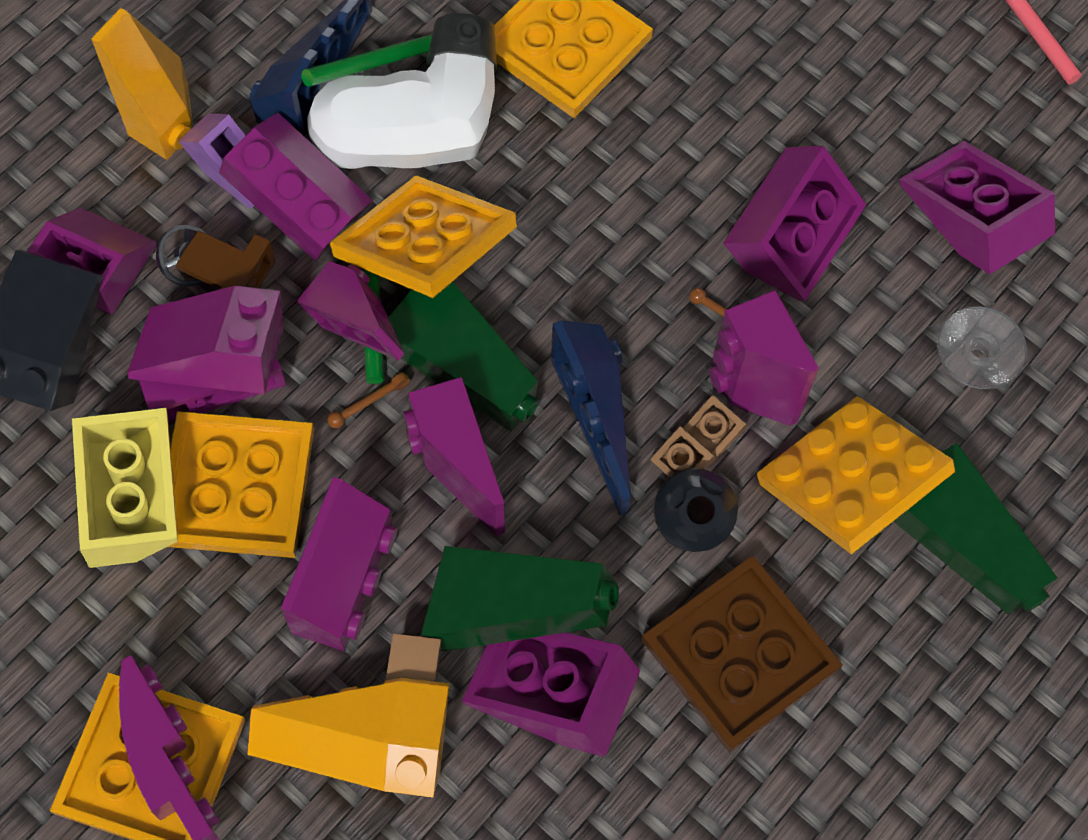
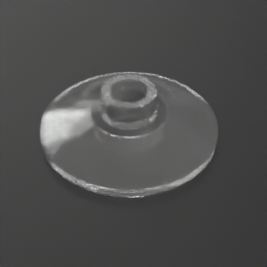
M969 307L954 313L946 320L938 336L937 349L944 368L957 381L972 388L995 389L1002 387L1018 376L1026 361L1027 344L1021 329L1010 317L992 308ZM971 350H980L985 355V359L976 357Z

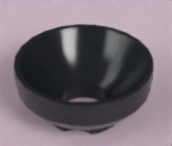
M693 468L673 474L662 484L654 501L653 512L658 530L666 541L684 551L702 552L719 546L728 538L737 521L738 506L732 488L723 478L706 469ZM696 496L706 497L713 505L712 517L704 524L692 522L687 515L688 503Z

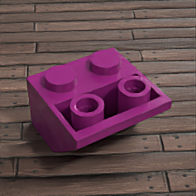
M77 208L48 220L27 252L102 274L103 278L96 308L113 315L157 244L148 237L83 208Z

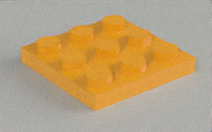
M519 0L494 25L497 63L572 118H575L652 39L653 28L612 0Z
M416 175L333 239L330 245L334 257L434 298L517 227L516 214L513 211Z
M856 396L756 474L760 486L852 555L955 472L953 459Z
M177 411L170 450L178 542L168 547L296 558L314 436L313 423Z
M108 672L50 808V812L129 840H192L176 811L160 821L151 812L129 763L123 739L119 711L120 676ZM160 690L156 695L164 708L173 703L188 729L180 733L188 747L171 757V759L179 755L182 757L195 779L194 782L187 786L196 801L206 797L212 807L246 720L243 716Z

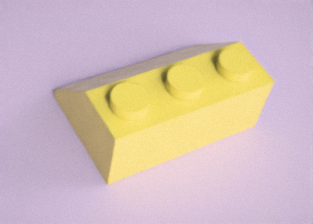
M160 408L72 418L80 551L89 568L138 562L178 542L167 409Z

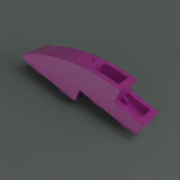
M130 655L123 659L121 664L119 711L123 739L138 787L151 812L160 821L176 811L192 840H220L213 829L215 825L220 823L215 811L206 797L196 801L187 786L194 782L195 779L180 755L171 759V757L188 747L180 735L188 727L173 703L166 708L162 705L156 693L162 690L163 686L150 665L146 664L140 668Z

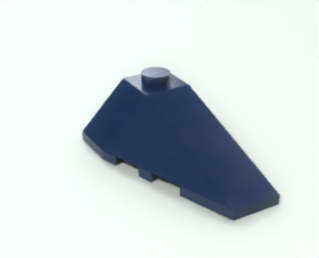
M344 0L269 67L262 81L258 80L250 93V103L253 107L256 123L260 124L274 114L279 113L303 136L308 129L307 117L314 97L330 81L308 87L302 81V71L348 57L372 13L371 0Z
M558 321L553 323L551 362L620 516L628 513L631 498L619 363L623 361L622 354L615 338L608 339L602 325Z

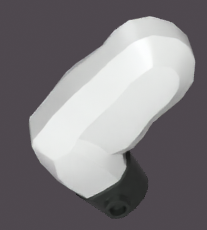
M466 13L446 14L435 21L426 59L427 67H429L426 72L409 70L399 71L386 76L348 75L328 82L314 97L307 117L309 138L312 144L336 167L349 169L368 166L402 169L421 168L470 160L476 157L487 133L495 93L494 73L497 71L494 24L478 15Z

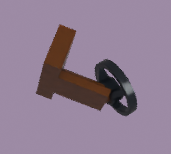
M179 225L169 229L161 236L156 247V261L161 273L170 282L185 287L205 282L219 290L232 286L260 288L276 263L271 242L255 234L246 249L242 251L192 225ZM185 230L184 243L176 247L174 258L164 262L163 248L166 240L174 232ZM176 265L178 270L197 278V280H181L175 277L168 268Z

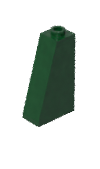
M453 282L434 298L411 289L388 317L404 352L402 360L438 384L462 377L471 406L510 432L520 420L526 423L536 411L539 405L536 378Z
M955 443L942 451V453L953 459L955 472L893 522L1008 615L1022 606L1026 612H1029L1050 598L1046 590L1058 577L960 446Z
M445 546L421 635L426 638L441 639L440 651H453L607 626L610 610L613 611L618 603V583L603 563Z

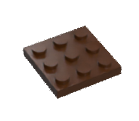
M753 555L642 635L641 639L729 754L833 676L843 666Z

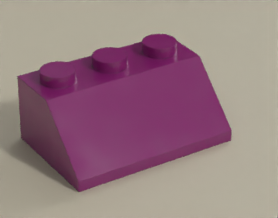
M279 113L274 114L255 126L224 157L219 171L221 176L315 262L331 246L330 242L344 232L373 202L366 193Z
M824 146L786 147L723 244L747 273L798 301H806L865 208L866 203Z
M776 290L725 310L722 325L718 331L716 348L713 351L714 356L711 368L709 369V376L715 390L718 393L724 392L730 405L791 426L799 421L819 368Z
M333 477L281 610L292 635L345 652L349 640H357L365 619V613L360 612L366 595L373 597L377 590L381 570L376 568L382 553L389 554L396 539L397 528L393 527L390 509L339 478Z

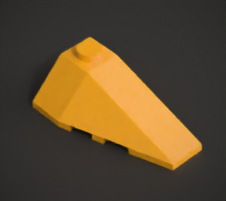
M120 8L91 40L127 134L168 160L176 150L183 148L179 140L193 128L188 80L181 58L129 12Z
M396 678L386 680L384 684L359 689H357V686L344 688L340 692L317 697L307 695L254 705L251 709L247 755L385 792L434 797L441 770L450 683Z

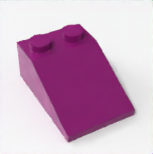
M966 141L961 142L900 178V186L957 253L988 274L995 272L1055 234V193Z
M232 286L151 307L127 372L128 379L265 394L283 332L280 291Z
M462 377L409 392L410 410L403 411L412 454L421 453L426 469L495 536L505 534L504 501Z
M569 633L490 644L486 646L462 702L471 708L562 746L606 757L640 670L621 645Z

